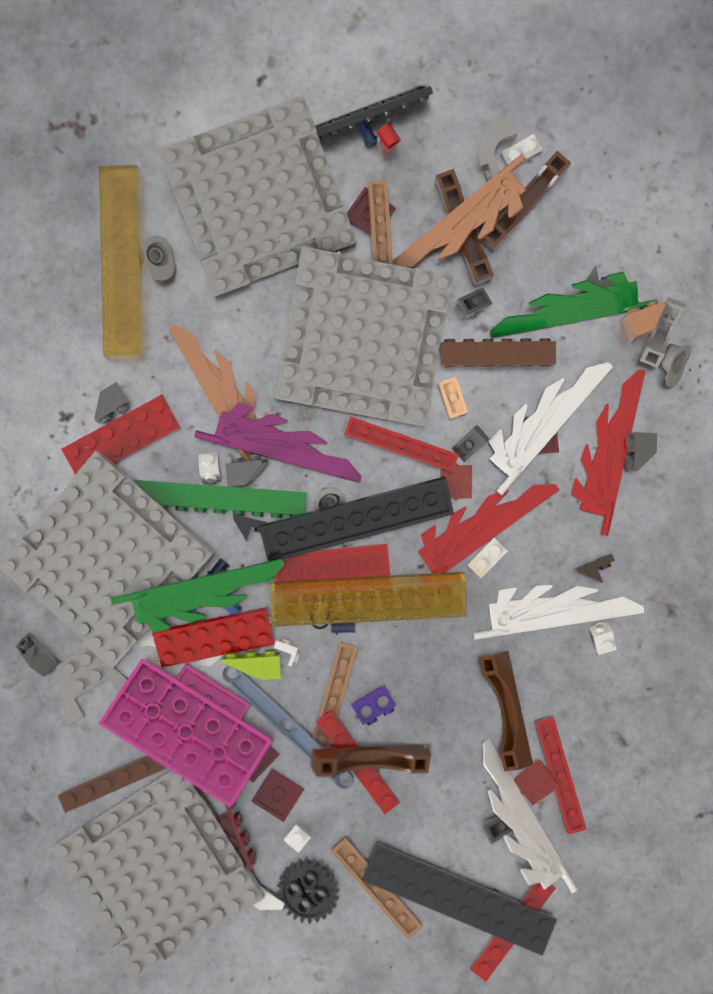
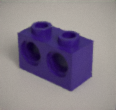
M382 685L351 703V706L362 725L367 723L369 726L378 721L377 717L381 714L387 716L395 711L393 707L396 704L386 686ZM381 696H385L389 700L388 704L384 707L379 706L377 703L378 698ZM369 706L372 709V713L369 716H363L360 712L362 707Z

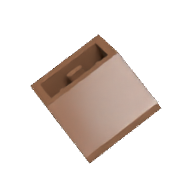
M658 301L647 304L642 310L637 307L625 314L626 317L622 320V324L629 342L645 337L655 329L665 307V302L658 303Z

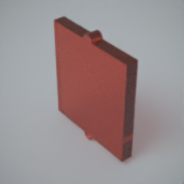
M456 463L453 473L440 469V477H446L451 499L455 501L458 499H472V465H458Z
M541 760L514 779L522 791L521 794L527 797L532 806L560 787L552 776V772L548 771Z

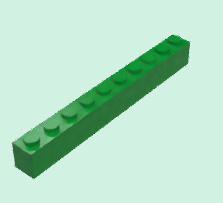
M134 480L166 510H168V506L175 507L177 511H187V508H194V512H206V509H213V513L225 514V510L233 511L234 515H244V512H252V516L263 517V513H268L273 518H282V515H290L292 517L306 513L307 492Z

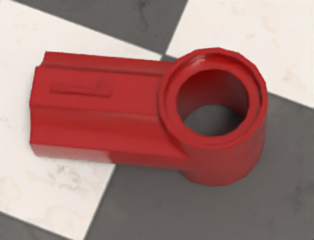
M391 123L384 125L376 132L380 138V147L383 151L390 153L395 150V145L401 141Z

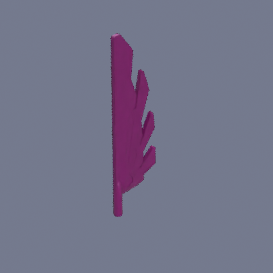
M237 403L230 413L222 411L215 435L196 430L194 435L195 438L358 483L361 481L362 476L348 459L324 455L307 444L326 445L327 441L311 431L284 432L270 426L287 423L288 421L275 414L257 420L245 418L243 416L254 410L253 407Z

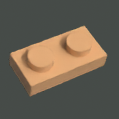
M457 377L438 382L450 419L467 414L468 410Z

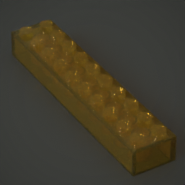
M137 165L99 166L103 356L106 359L145 358L140 170Z
M464 572L277 581L270 583L273 627L467 616L466 579Z

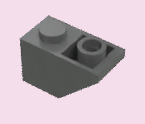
M117 382L99 394L94 417L95 421L99 424L101 422L103 424L109 422L113 418L112 415L117 412L120 414L129 408L128 405L131 404Z
M628 433L626 438L627 456L625 458L627 471H638L657 453V433Z
M251 456L248 461H243V457L231 459L230 463L225 464L228 487L253 483L268 463V459H261V456Z
M29 632L15 646L28 666L43 677L57 664L52 654Z

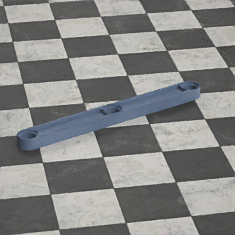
M226 666L223 669L222 676L224 680L310 761L312 749H324L317 740L244 672L235 669L237 672L236 677L229 679L227 671L232 667ZM285 721H290L293 724L292 731H284L282 726ZM350 771L336 777H328L341 789L349 788L354 781ZM342 774L349 776L350 782L348 785L340 783L339 777Z

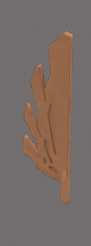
M521 153L393 260V265L414 268L433 249L448 244L437 257L438 260L459 252L471 232L484 222L485 224L478 236L479 239L494 231L499 212L507 205H509V218L522 210L523 204L520 195L526 189L512 171L526 160L525 156Z
M175 325L170 327L169 331L218 417L220 418L222 411L230 413L237 403H241L254 408V410L243 417L257 420L254 414L256 394L246 382L245 401L235 386L231 363L217 350H214L219 365L218 368L204 356L194 334ZM237 449L240 456L243 457V461H248L250 455L253 454Z

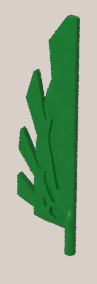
M624 272L607 275V278L615 284L613 286L602 287L589 280L574 283L571 286L574 289L587 292L574 296L547 293L529 302V306L546 307L532 314L505 317L490 330L491 338L626 313L637 307L641 310L647 304L658 300L638 302L637 281L628 282Z
M277 559L111 597V603L115 605L132 601L138 624L146 622L152 632L156 633L170 629V625L162 621L161 618L173 616L192 623L204 619L205 614L190 612L189 610L201 606L229 608L247 598V594H228L243 585L269 582L284 566L283 559Z

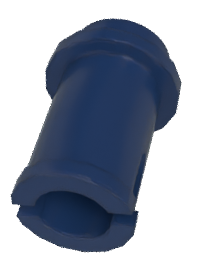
M361 123L358 128L364 138V144L368 147L376 145L378 143V136L374 134L370 123Z
M220 558L214 567L207 571V575L224 572L230 565Z
M335 620L331 622V633H335V635H338V633H355V621Z

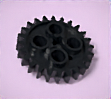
M305 859L302 865L300 860H298L296 866L292 863L289 869L286 868L283 871L284 875L279 877L282 882H279L277 887L281 889L276 894L282 896L280 900L285 903L282 910L288 908L287 916L291 913L294 914L293 920L300 917L301 923L307 919L308 923L311 924L314 918L316 923H318L320 917L325 920L327 914L330 915L333 912L332 908L337 906V903L334 901L339 899L336 893L340 891V888L334 886L337 885L338 881H332L335 874L327 873L329 867L323 870L322 862L319 866H316L315 860L309 864L308 860ZM307 875H311L314 878V882L309 881ZM291 885L297 886L299 891H293ZM317 892H323L325 894V898L319 897ZM302 901L307 902L310 908L304 907Z

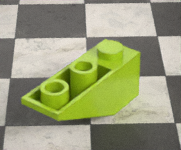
M266 650L264 654L248 651L244 652V655L226 653L225 656H221V663L260 680L281 679L280 655L275 653V650Z

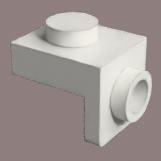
M217 452L198 455L202 483L213 484L220 482L221 476Z
M600 622L589 627L598 655L617 650L614 634L608 622Z
M281 638V641L276 640L274 648L292 654L288 666L292 667L293 663L297 664L301 654L297 652L298 647L293 646L292 641Z

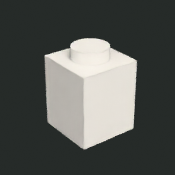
M296 822L285 835L284 841L299 853L312 834Z

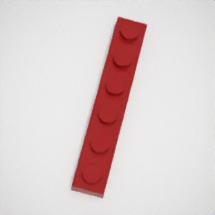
M351 416L344 433L348 437L453 473L459 456L457 453Z
M329 710L316 720V723L335 748L359 747L332 710ZM375 768L352 770L384 814L400 803Z
M552 716L535 721L567 834L570 835L587 830L555 719Z
M540 882L533 884L520 903L540 910L556 887L551 885L544 889ZM494 936L470 967V970L486 982L514 944Z

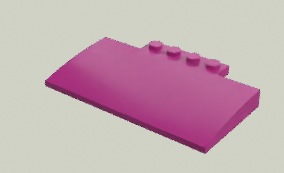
M141 658L98 723L230 808L273 743L272 739L242 721L243 716L251 706L245 700L187 664L183 666L177 677L173 678Z

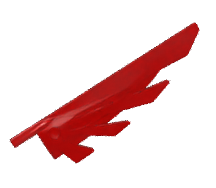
M642 369L637 370L622 384L619 408L609 424L608 404L605 405L596 421L598 448L593 462L588 444L585 445L581 456V462L588 476L586 487L584 488L576 478L571 492L573 497L582 502L581 510L605 516L601 531L603 536L609 535L625 458L627 456L626 438L628 433H632L645 377V370Z
M556 484L533 485L516 500L500 505L497 504L509 490H506L503 495L499 493L489 495L475 515L460 524L459 522L467 507L454 512L450 517L446 532L435 539L436 525L423 532L421 537L424 547L418 553L432 573L417 583L418 587L422 590L557 493L559 491Z

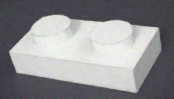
M532 134L504 150L500 155L506 165H508L521 153L525 156L526 160L524 162L540 154L543 149L535 135Z
M493 538L467 566L481 579L508 551Z

